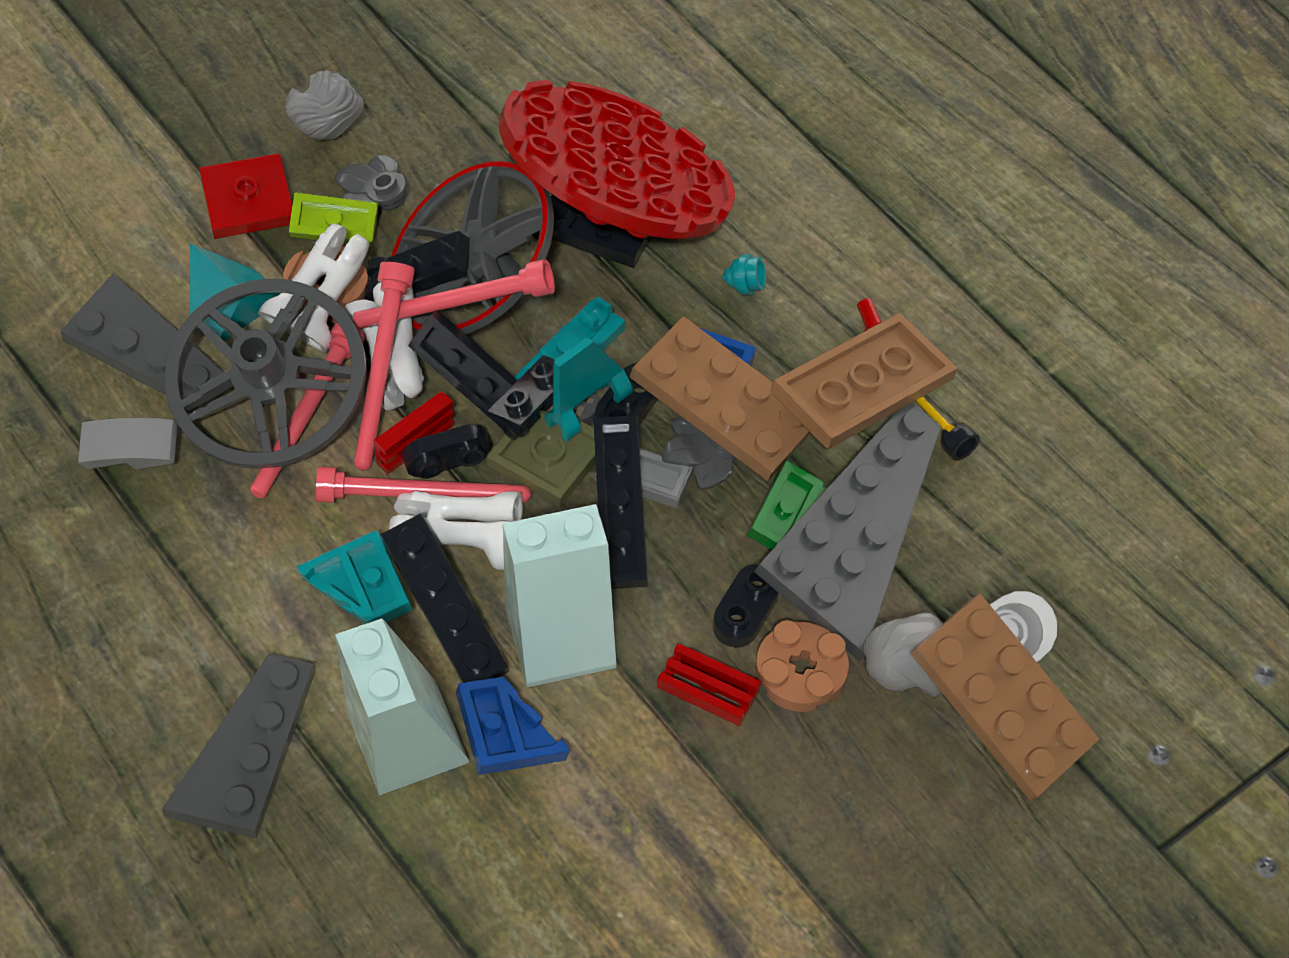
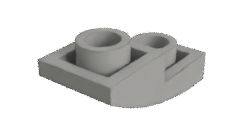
M116 418L82 422L78 463L86 469L127 463L135 470L173 464L175 459L177 422L172 419Z

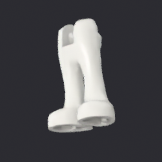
M333 223L324 233L320 234L319 239L292 281L301 282L313 287L323 275H326L318 290L337 301L359 271L370 244L364 237L356 234L346 244L338 260H334L344 243L346 228ZM281 293L277 297L267 300L261 306L258 314L271 324L280 309L286 307L293 295ZM306 299L303 300L299 310L302 308ZM316 304L300 339L319 351L326 353L329 350V343L332 339L327 326L329 313ZM303 311L299 315L298 312L296 313L285 331L286 333H291L298 317L302 315Z
M378 283L373 288L374 302L357 300L343 307L352 321L354 312L382 306L384 292L380 290L381 283ZM412 287L407 288L406 295H401L400 301L414 298ZM412 317L399 319L396 323L382 407L386 410H393L402 406L405 402L404 394L409 398H415L422 392V383L424 382L422 369L419 366L417 354L408 346L413 339ZM378 325L361 328L366 335L369 345L371 363Z
M419 491L398 495L394 504V509L400 515L393 516L390 519L389 529L421 513L439 545H464L479 548L485 551L493 568L504 570L503 523L522 520L523 498L521 492L506 491L490 497H452ZM468 519L480 522H450L449 520Z

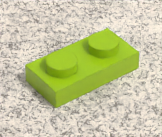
M294 193L289 235L294 238L318 240L320 234L324 233L330 225L335 223L346 228V237L343 244H347L354 235L359 234L369 242V247H373L378 203Z

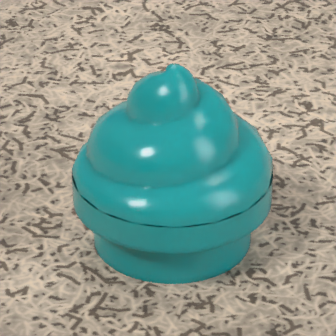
M750 253L742 254L739 258H735L732 261L730 267L725 268L721 278L741 295H754L757 290H763L766 285L764 261L762 257H753Z

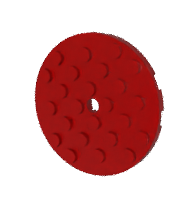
M550 80L529 82L523 91L513 90L507 97L498 123L504 147L533 180L562 201L584 212L590 221L599 225L611 224L626 229L628 233L638 238H646L649 235L673 239L702 237L716 231L724 224L735 200V189L728 171L720 160L713 159L711 161L703 152L706 145L685 127H680L676 131L662 121L660 118L663 113L620 93L575 81H569L566 87H553L554 84Z

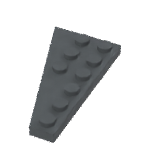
M913 402L899 409L890 417L754 571L815 624L840 635L846 644L845 649L858 660L863 657L864 642L874 629L941 425Z

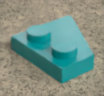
M377 530L297 566L303 580L363 624L381 618L387 623L413 611Z

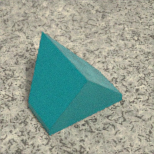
M190 243V315L206 300L229 287L252 280L265 279L252 268ZM264 292L244 296L223 305L217 311L225 318H230L241 328H244L260 316L258 311L267 300L277 297L281 293ZM209 316L203 321L224 342L232 337Z

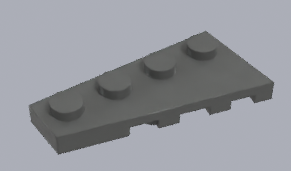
M112 273L61 330L63 341L166 395V360L178 331ZM189 341L183 352L179 368L181 400L199 390L198 387L223 373L219 367ZM219 395L203 403L202 405L194 408L193 410L197 411L199 409L206 407L208 403L216 400L219 397Z
M268 654L162 808L164 817L257 839L315 675L313 663Z

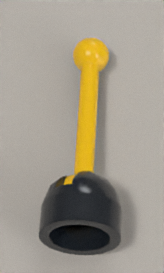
M924 397L916 400L919 406L941 425L943 429L941 436L942 447L953 460H962L976 449L980 442V436L970 426L963 422L949 424Z

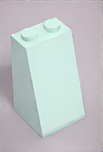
M596 504L503 523L505 610L526 688L616 668L609 550Z
M383 618L335 634L348 718L379 795L469 763L468 756L436 680Z

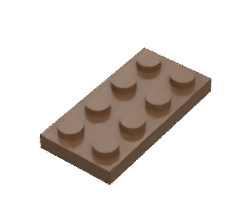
M898 313L775 379L770 392L827 449H830L953 380L958 368L901 313Z
M684 316L632 368L629 376L766 481L770 480L784 462L811 434L770 392L773 382Z
M981 593L972 597L910 652L912 657L1029 800L1040 796L1099 740L1094 731Z

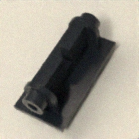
M542 355L488 410L490 415L505 421L506 425L502 429L510 439L516 440L518 437H525L528 434V430L541 418L539 410L541 409L546 412L553 405V362L555 359Z

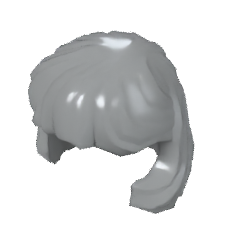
M328 70L319 71L311 75L310 86L305 92L292 88L285 103L286 114L292 124L300 132L316 140L335 139L356 120L364 108L362 97L350 85L349 81L338 73H331Z
M923 612L907 618L892 620L876 627L864 642L863 651L866 656V671L869 673V676L888 690L901 692L917 686L932 698L942 696L943 693L910 654L916 646L942 625L938 617L932 615V613Z

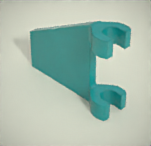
M588 337L553 362V409L545 414L544 419L550 428L555 424L560 427L562 439L565 442H568L581 432V426L573 408L599 388L604 389L609 385L614 393L613 400L617 403H620L632 393V385L625 370Z

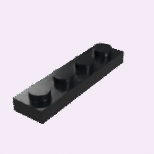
M638 416L593 418L598 512L608 542L611 589L648 587Z
M420 513L381 533V539L461 683L498 678L508 673L509 670L506 662L422 514Z

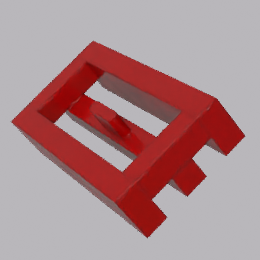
M440 391L375 438L376 464L388 475L404 463L401 454L409 443L454 427V421L451 419L454 416V411L451 409L453 401Z
M680 643L675 647L672 658L670 657L667 661L664 672H661L657 679L658 689L737 726L742 724L761 687L760 680ZM675 674H678L690 681L699 684L701 688L713 694L718 693L720 695H723L735 702L740 703L739 707H736L683 681H680L674 678L673 676Z

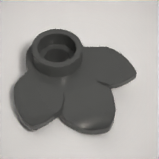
M376 155L370 160L368 166L359 163L350 164L335 174L338 185L346 192L342 197L343 199L378 203L379 208L390 210L400 206L407 197L408 185L405 177L398 173L397 162L388 156Z
M683 417L671 421L670 426L676 436L668 441L662 455V461L669 464L695 467V479L700 490L713 488L726 481L732 473V461L736 457Z

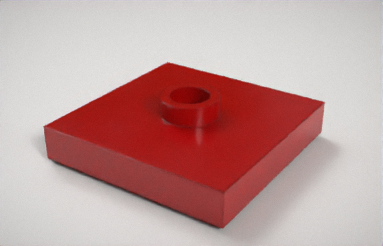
M280 153L199 167L214 239L290 225L293 206Z

